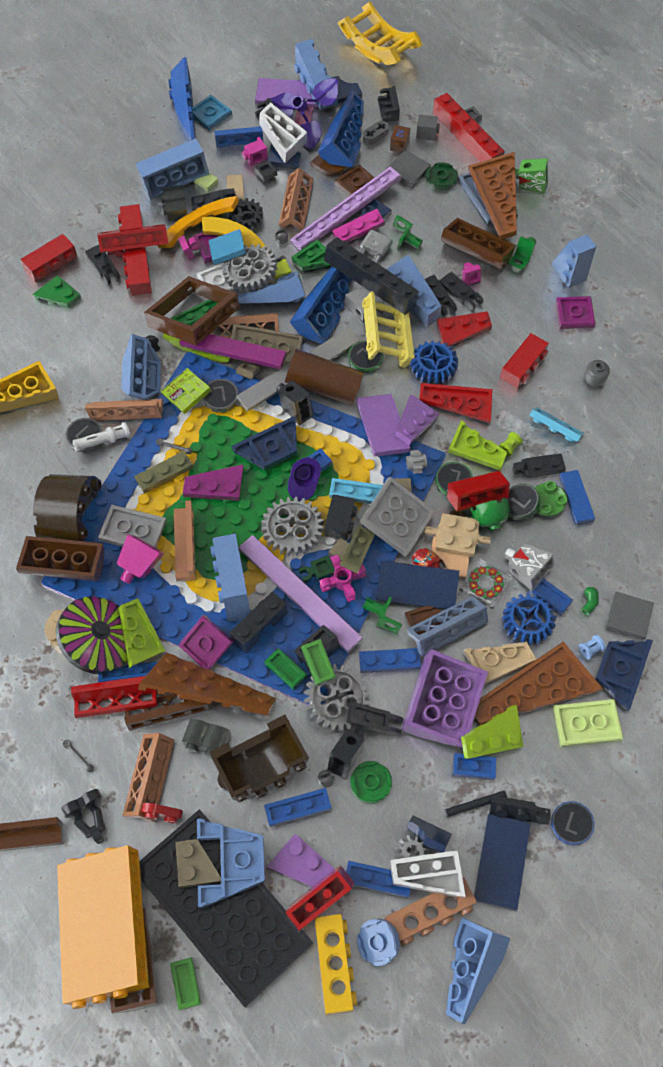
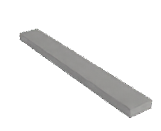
M349 327L308 353L333 360L349 350L354 344L360 342V339ZM290 364L237 395L238 401L247 412L278 393L276 388L280 383L287 384L284 381Z

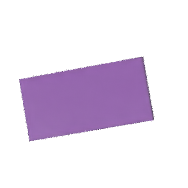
M258 79L255 97L256 105L267 100V98L275 97L283 92H290L294 96L299 95L303 99L306 97L313 99L311 94H308L305 84H302L300 80ZM307 102V108H317V104H314V102Z
M392 394L357 398L356 403L373 456L410 452V446L395 436L400 417Z

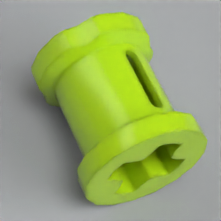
M510 432L508 438L504 443H500L499 447L507 452V456L510 457L513 455L515 448L523 443V440L517 433Z

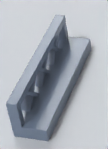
M471 596L408 628L407 633L416 641L418 653L424 656L431 649L436 650L488 623L487 607L474 596ZM471 604H473L474 606H476V607H474V608H466L467 606H469V605H471ZM452 614H459L456 617H449ZM436 622H443L440 625H433ZM420 630L426 631L425 633H423V634H421V635H418V634L416 633V632H418V631H420Z

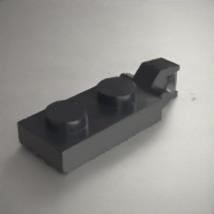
M234 188L191 197L192 210L194 211L220 199L237 196Z
M562 453L522 459L521 462L513 463L512 470L514 475L524 474L531 478L564 473L566 467Z
M495 795L492 796L489 814L499 818H510L522 822H537L538 824L549 825L551 817L550 809L538 807L535 805V802Z

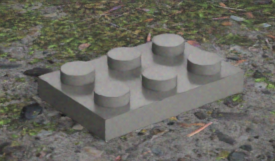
M111 505L98 539L102 542L123 547L127 535L130 534L157 548L167 521L164 517Z

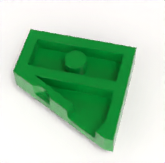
M316 240L292 256V262L302 271L331 266L324 261L326 247L319 240Z
M58 275L33 293L35 300L44 299L50 304H59L66 308H69L81 299L80 293Z

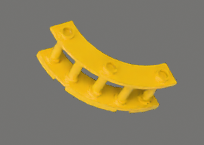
M371 1L362 6L363 12L353 19H350L348 15L337 22L347 39H352L356 44L355 48L365 57L378 64L381 62L385 63V65L395 64L401 60L399 57L401 53L407 49H414L423 45L416 31L402 32L389 25L379 15ZM368 17L374 26L361 34L355 24ZM379 31L384 37L375 43L367 39V37ZM388 41L394 43L390 47H381Z

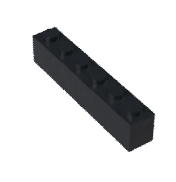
M338 237L326 245L325 262L370 292H374L377 297L404 315L416 306L419 294L417 289Z

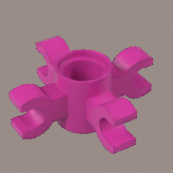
M338 555L330 557L335 572L333 577L324 578L319 581L322 592L336 587L344 591L348 602L356 600V594L351 584L352 580L361 579L366 576L364 565L362 564L358 573H355L340 566L341 561ZM341 576H345L348 579L340 580L338 578Z

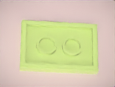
M615 699L553 706L561 747L623 740Z

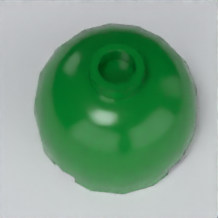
M503 498L502 502L493 500L476 505V508H470L473 519L479 522V526L483 528L489 527L490 531L501 528L500 524L506 522L510 512L507 498Z

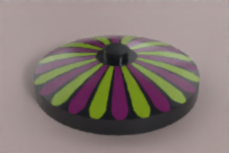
M89 596L73 601L64 609L57 621L56 639L62 654L71 664L88 673L108 674L118 670L128 661L119 606L105 598Z

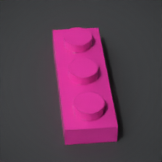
M375 209L332 231L335 238L338 237L344 242L349 243L369 233L370 230L384 226L385 222L378 209Z

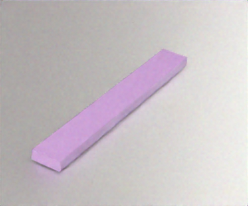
M392 167L387 168L291 238V244L301 251L316 240L321 239L400 181L401 175Z
M253 535L238 547L245 557L317 625L321 627L324 624L337 635L340 646L347 653L362 640V637Z

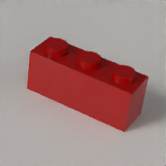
M61 234L20 260L27 274L37 282L78 256L75 246L64 234Z
M530 333L503 366L500 379L517 389L522 383L525 384L530 377L529 374L537 370L540 360H545L547 357L549 343Z
M500 471L448 483L447 499L456 511L476 507V505L493 500L508 499L510 483Z
M340 865L289 905L285 913L300 931L349 892L354 885V881Z

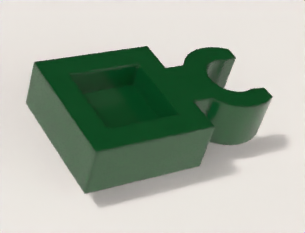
M329 555L311 561V567L303 566L299 568L300 574H308V576L302 578L303 583L310 582L313 577L320 581L321 579L334 576L335 572Z

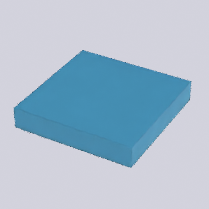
M209 95L193 106L192 110L194 119L208 130L232 115V110L212 95Z
M240 229L209 240L214 265L246 254Z

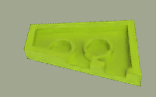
M461 420L448 453L501 471L507 452L491 440H486L480 436L478 431L472 430Z
M137 598L122 604L119 607L128 665L131 668L165 652V649L139 599Z
M517 705L510 706L503 713L494 716L492 720L462 736L464 758L469 759L524 747Z

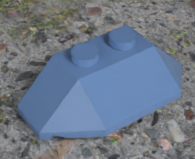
M132 334L122 360L121 389L128 396L147 400L160 393L161 361L155 350L151 347L149 339Z

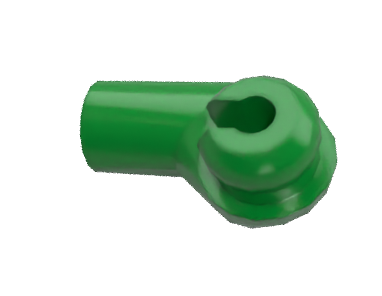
M587 587L584 590L585 596L588 597V602L581 608V611L586 616H589L599 605V592L594 587Z

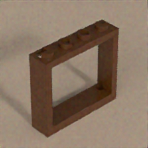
M188 276L147 309L144 315L147 327L196 346L240 307L237 293ZM191 293L218 302L192 326L165 317L168 312Z

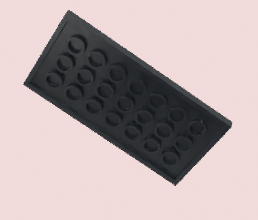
M199 809L139 861L140 877L142 882L240 1003L247 1008L302 956L314 942L302 929L300 931L285 913L284 907L263 883L204 908L198 907V886L179 888L176 842L197 839V819L210 822ZM220 839L199 840V843L221 877ZM214 883V884H207V885H220L221 883Z

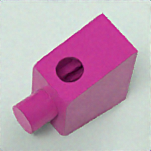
M128 534L117 561V565L125 569L120 579L131 584L135 576L145 578L164 553L135 535Z

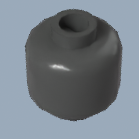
M593 360L588 364L584 378L591 386H602L608 379L610 368L602 360Z

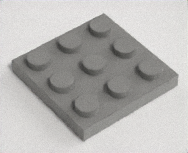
M389 477L361 518L360 523L402 555L407 556L435 510L393 478Z

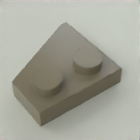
M198 839L176 842L179 888L221 883L219 873Z

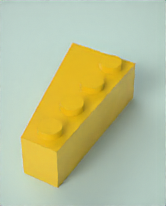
M40 361L0 379V413L59 399L56 387Z

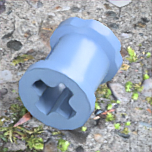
M598 635L592 636L590 641L585 644L581 643L578 646L580 653L587 660H590L592 655L597 652L606 650L604 641Z

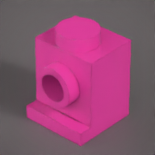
M258 137L257 141L244 146L242 157L250 166H253L268 159L267 147L261 138Z

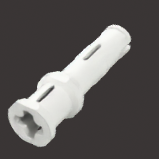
M125 422L113 428L107 427L103 432L73 440L74 449L79 451L105 442L114 443L117 439L124 437L130 438L129 428Z

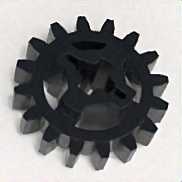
M240 198L234 211L227 212L228 220L237 222L250 230L252 226L257 228V223H262L263 208L260 207L259 202L255 203L254 199L248 201V198L243 201Z

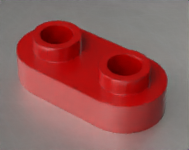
M143 803L141 813L145 814L147 819L157 820L158 817L164 818L166 823L176 824L177 820H182L183 810L158 804Z

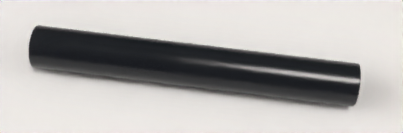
M503 790L444 809L446 817L491 804L492 796L507 797L506 791Z

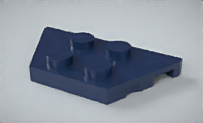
M295 416L232 445V451L263 470L297 455Z
M651 639L641 642H635L634 640H627L625 642L609 641L595 680L627 711L631 709L653 642Z

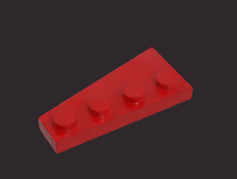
M421 383L419 400L423 403L487 423L491 422L493 389Z

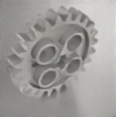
M251 244L250 248L245 245L246 254L225 261V265L222 266L224 270L222 273L229 287L233 286L234 290L239 288L240 292L245 288L249 292L250 288L255 291L257 286L261 289L262 284L268 285L267 280H273L272 275H276L275 270H278V263L271 249L267 250L266 246L261 248L260 244L256 247Z
M287 497V502L280 499L279 505L273 502L274 509L268 507V514H263L264 520H261L263 526L261 530L264 533L263 538L267 540L268 546L273 545V551L279 548L281 555L284 551H287L288 556H290L291 552L298 556V551L300 550L303 554H306L305 548L312 550V544L318 545L317 539L322 538V533L320 532L324 531V527L322 526L321 512L317 513V506L312 508L311 501L305 504L304 498L300 502H298L297 497L294 498V501ZM283 515L288 516L287 518H281ZM301 517H306L307 519H306V520H300L299 518H301ZM280 532H285V533H286L285 535H282V536L278 535V533H280ZM299 534L305 535L304 537H297Z
M333 664L332 668L336 678L316 685L311 676L310 678L313 682L306 684L310 689L304 691V694L309 697L304 699V702L310 703L306 710H312L313 713L309 716L310 718L317 717L315 724L323 722V729L330 725V731H334L337 726L338 731L341 732L343 727L346 730L351 729V724L346 723L349 708L346 705V700L368 706L370 702L365 700V698H368L370 694L364 692L368 688L367 685L362 686L361 684L364 678L357 679L359 672L351 674V667L344 671V665H341L337 670L336 664ZM339 681H344L347 688H340ZM320 687H325L328 690V696L321 694ZM349 691H353L352 695L344 696L340 700L336 699L327 704L321 705V701H326L334 696H340ZM328 706L335 709V716L328 713Z

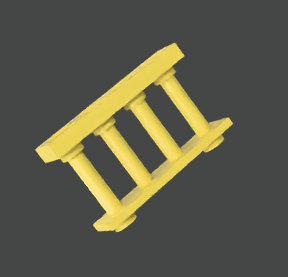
M371 291L362 302L368 358L372 360L378 352L396 356L399 359V366L406 368L411 360L415 358L409 312L404 315L392 306L375 302V294ZM376 310L392 313L394 320L377 316ZM378 324L393 327L396 330V335L379 331ZM379 338L396 342L398 349L380 345Z

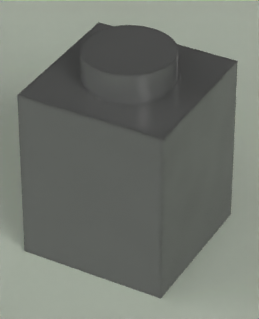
M419 114L416 138L435 140L436 133L439 134L440 124L437 123L438 116Z

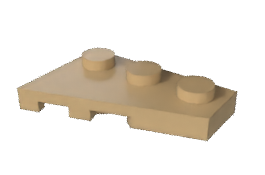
M527 642L505 644L499 647L487 646L473 650L469 648L463 651L470 665L488 672L484 685L524 668L537 660Z

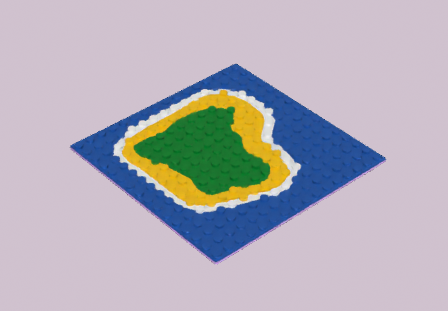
M186 352L165 387L187 368L206 385L216 379L231 381L236 385L238 394L261 380L255 377L249 379L237 374L235 369L192 352ZM160 393L157 399H162L164 403L162 418H149L142 421L102 484L97 498L92 500L81 519L88 530V536L84 542L103 543L104 564L99 581L44 576L41 583L44 587L73 600L95 596L110 600L120 607L122 604L138 598L158 637L179 647V643L202 615H206L230 637V631L242 620L228 622L224 603L219 601L218 591L222 590L221 587L217 588L215 576H219V573L214 571L213 561H216V557L212 558L210 546H214L213 538L236 534L239 547L253 535L302 582V578L308 576V574H300L299 568L303 566L311 567V561L329 555V550L339 540L326 537L324 531L320 532L322 533V538L317 539L318 545L312 544V550L305 548L306 554H303L301 550L298 551V556L294 552H291L290 556H288L287 551H284L281 555L279 548L273 551V545L268 546L267 540H264L261 520H264V513L268 514L267 508L274 509L273 502L279 505L280 499L287 502V497L294 501L287 489L291 468L294 463L310 456L320 448L332 460V465L320 473L313 496L305 501V504L311 501L312 508L317 506V513L321 512L322 526L325 527L332 499L329 498L332 478L384 485L389 477L393 479L411 478L412 494L424 502L446 454L420 442H412L409 445L410 451L419 450L421 454L426 455L427 468L422 469L423 473L414 474L412 470L407 469L406 456H410V452L374 457L361 419L311 400L314 416L300 426L296 423L297 455L263 470L234 453L231 446L291 418L281 406L279 393L248 412L239 401L229 411L214 412L212 409L207 408L203 399H201L185 414ZM161 438L164 442L192 449V453L186 455L193 464V469L146 493L142 492L134 476L182 452L181 450L164 445L158 446L156 443L157 439ZM243 464L240 501L183 497L185 477ZM185 501H191L194 510L196 580L176 582L174 509L186 508ZM355 502V506H358L356 518H352L351 523H354L352 534H348L347 543H350L358 524L365 527L360 523V520L371 504ZM111 505L164 517L167 521L157 549L162 551L164 555L145 578L135 576L131 584L120 579L125 570L117 565L122 547L102 542L98 539ZM287 515L281 516V518H287V517H288ZM301 517V518H299V519H300V520H306L307 518H306V517ZM285 532L278 533L280 536L286 534ZM304 534L297 535V537L305 536ZM376 534L374 535L362 563L366 569V576L361 579L352 580L351 586L355 591L356 600L348 602L344 591L336 587L322 592L320 582L317 581L316 577H313L310 582L304 584L359 634L370 612L363 609V605L367 597L373 600L377 598L381 561L394 562L399 552ZM239 551L250 612L271 592H274L287 604V614L275 626L269 624L260 634V640L246 654L233 643L216 664L309 706L310 703L304 702V699L309 697L304 694V691L310 689L306 684L313 682L310 678L312 674L307 670L304 663L301 664L294 650L317 631L320 626ZM341 576L338 579L346 580L348 578L345 576ZM341 646L329 657L331 666L336 664L337 670L341 665H344L349 655ZM278 648L307 674V678L294 690L264 664V661ZM320 687L321 694L328 696V690L325 687Z

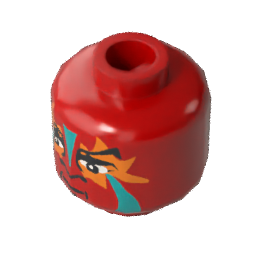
M420 548L412 556L411 560L414 565L441 568L439 566L440 557L429 548Z

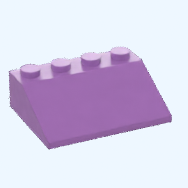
M431 649L424 657L401 730L420 738L463 748L461 737L471 730L488 672Z

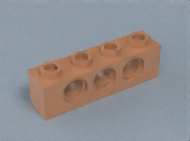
M464 877L465 898L432 893L384 918V920L389 921L395 927L402 946L413 942V937L420 933L422 936L433 932V927L439 923L445 926L454 921L453 916L459 913L464 916L474 910L473 906H475L477 901ZM447 898L454 899L457 907L454 909L448 908L445 900ZM428 908L435 909L437 917L434 919L428 918L425 910ZM414 918L418 926L415 929H409L405 924V920Z

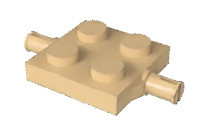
M442 513L441 521L437 528L426 526L425 534L436 535L437 551L474 557L475 548L478 543L490 545L491 537L479 535V522L473 518Z

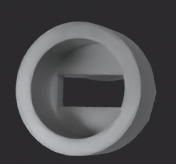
M279 229L275 233V241L278 244L288 242V233L284 229Z
M327 769L319 772L317 777L319 785L324 788L332 786L334 774ZM328 774L331 775L330 777L321 780V777H324Z

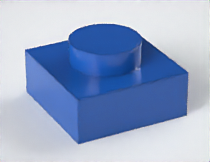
M321 448L308 456L318 461L321 472L332 465V460Z

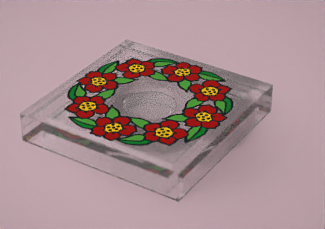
M478 558L460 586L459 591L469 597L474 596L482 604L494 609L513 576Z

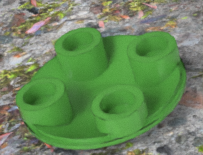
M547 481L534 487L540 496L538 514L554 516L564 510L567 504V496L564 490L557 486L555 482Z

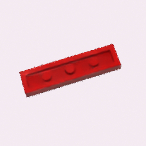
M165 224L97 233L100 252L168 244Z
M145 676L71 686V695L74 699L75 718L157 707V690L146 688V691L138 690L140 682ZM146 694H152V701L143 702L140 699ZM125 697L132 699L128 704L123 705L120 703ZM104 700L112 702L108 707L102 708L99 706ZM80 704H91L87 710L80 711Z

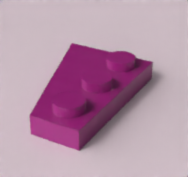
M243 464L185 477L183 497L240 501Z

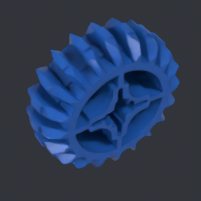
M432 339L431 343L425 341L424 345L419 344L418 348L414 349L413 354L415 358L410 362L412 372L416 374V379L421 378L422 382L428 381V384L431 382L435 384L441 382L444 384L445 380L450 381L451 377H454L458 369L456 351H453L452 346L447 347V342L441 344L440 340L434 343Z
M529 592L526 593L525 597L520 593L518 599L513 597L511 602H507L506 608L503 610L502 622L505 623L503 628L509 629L507 634L508 636L514 635V641L519 638L521 639L520 643L528 641L530 646L534 641L538 645L541 640L545 642L548 638L547 636L552 635V630L556 626L554 623L556 616L553 615L555 611L554 609H549L550 602L544 603V597L539 600L537 599V593L533 597H530ZM538 612L542 615L544 623L542 622V619L538 617ZM513 615H515L517 617L516 619L520 621V627L515 622Z

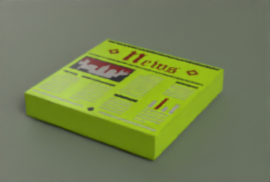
M188 368L161 390L162 395L184 414L211 392L210 387Z

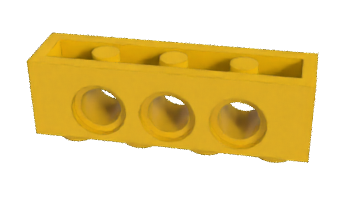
M341 914L316 917L315 926L326 1016L353 1012V1006H357L356 992L351 991L350 982L354 981L353 968L348 967L347 958L351 957L350 944L345 943L344 934H348L347 921L342 920ZM328 936H338L340 940L338 945H328L326 941ZM333 958H338L342 961L343 965L339 970H333L329 966ZM342 982L346 988L344 993L340 995L335 994L332 990L333 984Z

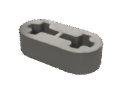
M378 121L364 130L363 142L367 145H372L387 136L389 124L385 121Z

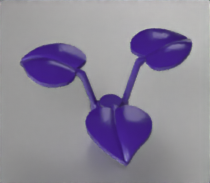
M335 78L323 80L314 87L312 94L316 99H308L307 97L303 99L301 96H294L290 92H283L270 98L274 105L289 118L293 116V110H297L303 116L306 124H301L300 127L307 131V139L304 146L308 149H312L318 144L322 135V129L317 121L309 123L304 113L308 107L307 102L317 103L319 101L322 106L332 105L338 97V80Z

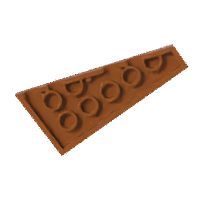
M515 152L469 165L468 171L500 240L517 235Z
M563 641L481 697L474 720L480 726L492 720L497 714L503 713L512 705H517L519 715L600 692L603 688Z
M167 652L140 682L138 689L146 691V688L158 690V694L163 695L166 692L175 693L179 698L211 704L212 701L220 702L222 707L230 708V705L241 707L243 711L267 716L277 699L267 693H262L248 685L238 683L231 678L219 675L212 670L205 669Z

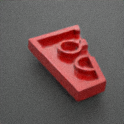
M488 311L437 319L442 344L447 342V347L455 344L459 345L465 339L474 338L492 328Z

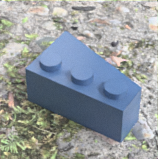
M587 234L569 241L551 263L561 276L562 281L569 288L587 280L597 247Z

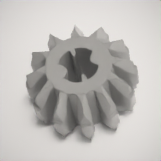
M407 835V842L401 838L399 840L401 846H395L394 850L398 854L394 856V859L409 857L411 849L416 851L415 854L417 856L426 855L431 852V848H423L425 845L423 841L421 843L418 842V835H416L415 840H412L411 835Z

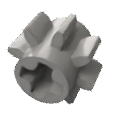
M419 450L410 451L411 455L406 456L407 469L412 470L414 474L423 473L422 469L427 468L426 455L421 454Z

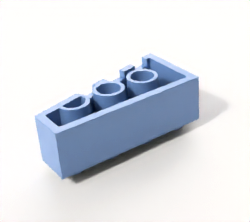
M310 39L295 44L294 70L296 74H299L302 84H305L308 94H311L312 98L316 99L312 94L314 87L319 82L331 79L330 75L327 76L324 63L321 64L320 54L318 50H314V41ZM338 97L330 106H322L319 101L314 104H317L319 109L322 110L337 105Z
M409 255L387 268L388 271L419 291L416 306L410 311L418 320L428 327L436 322L437 319H440L441 304Z
M236 534L213 538L214 546H210L212 558L216 557V561H213L214 571L219 573V576H215L217 588L221 587L222 590L218 591L219 601L224 603L228 622L243 620L250 613Z

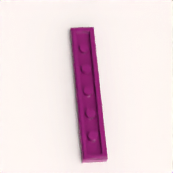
M209 334L196 346L182 340L180 341L182 347L277 369L282 368L287 356L286 351L212 334Z

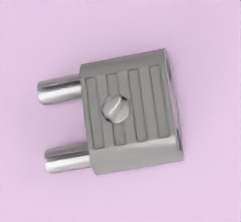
M370 230L361 243L359 252L362 254L367 252L373 255L374 258L372 260L377 263L379 259H383L393 241L381 233Z

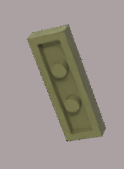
M182 451L135 475L134 478L142 492L146 493L193 469V464L186 453Z
M358 524L340 562V566L358 573L375 534Z

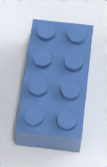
M196 138L136 163L143 187L150 199L164 193L163 188L186 185L195 181V179L209 175L204 152Z

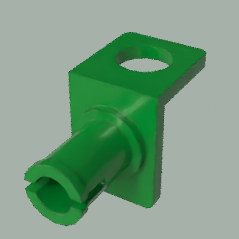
M396 215L393 222V227L403 232L397 248H400L403 243L407 242L418 250L423 240L411 234L413 224L399 215ZM398 221L404 223L405 227H401Z
M521 236L515 253L508 261V264L523 270L530 262L536 245L535 238H524ZM518 260L521 261L523 264H517L514 261Z
M389 596L384 604L367 597L363 609L378 615L377 626L398 634L402 624L384 616L392 597ZM386 623L394 625L395 628L388 626Z

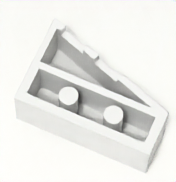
M272 103L260 112L259 125L284 163L288 162L306 144L307 131Z
M458 850L390 861L393 885L458 898L466 897Z

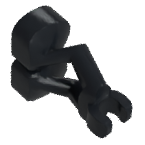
M93 789L83 794L80 798L63 805L60 810L64 818L75 817L74 825L85 838L93 837L94 841L100 844L104 841L101 831L106 826L101 808L96 806L102 799L99 789ZM85 809L93 812L95 825L89 827L82 820V813Z

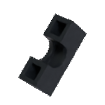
M271 592L230 631L233 643L246 654L260 640V634L269 624L275 626L287 614V604L274 592Z

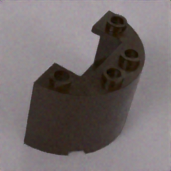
M49 474V476H45L37 487L33 503V516H36L37 525H34L36 537L84 542L87 539L88 530L81 519L86 511V502L90 494L93 498H97L98 491L102 486L101 480L96 476Z
M286 715L267 723L266 731L232 748L229 743H226L209 752L231 798L238 803L253 797L260 799L266 796L269 790L275 787L276 789L284 787L288 783L287 780L307 768L306 763L309 760Z

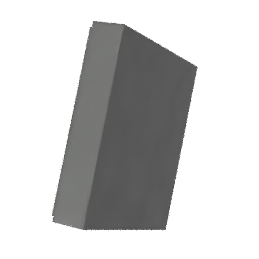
M404 150L387 168L392 167L401 175L400 181L412 188L426 174L431 164Z
M615 591L606 629L645 640L654 602Z

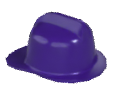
M305 457L293 464L287 488L289 495L293 499L297 497L298 501H301L304 498L306 501L313 496L321 473V467L317 460L312 457Z

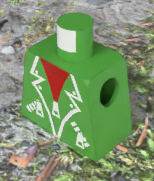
M548 158L525 159L521 161L520 168L515 169V179H519L520 189L545 194L548 185Z

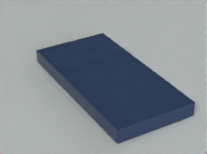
M381 561L376 600L387 601L389 596H391L390 602L448 609L456 604L460 570Z
M492 814L487 815L474 897L478 903L512 911L518 910L531 823L510 818H499Z

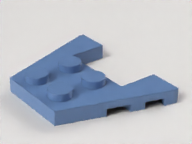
M197 819L198 841L220 839L221 884L198 886L199 908H204L265 882L263 835Z

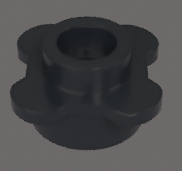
M153 335L144 337L149 339L150 345L155 352L160 351V346H158L159 339Z

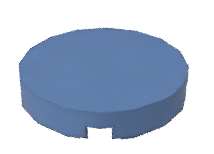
M382 918L371 919L365 922L360 928V934L357 936L358 950L362 958L374 966L389 964L398 955L400 947L399 935L395 927L389 921Z

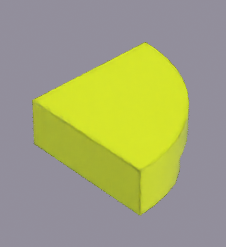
M286 259L281 260L277 264L278 270H275V279L277 280L291 273Z

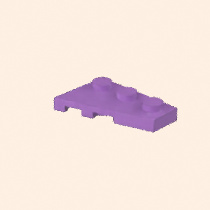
M410 394L395 436L407 445H410L438 418L439 413Z
M296 834L293 835L266 866L267 869L273 872L280 873L311 888L335 870Z

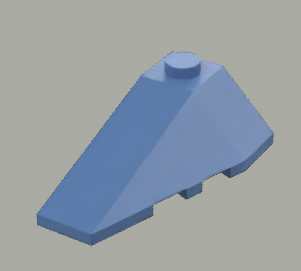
M295 271L278 278L275 284H264L258 291H253L252 289L249 292L238 295L239 304L290 301L295 303L303 299L305 291L299 272Z
M461 918L454 938L453 947L456 948L455 961H452L451 964L454 974L453 983L449 985L446 1015L462 1024L466 1023L501 965L510 941L509 937L468 919Z

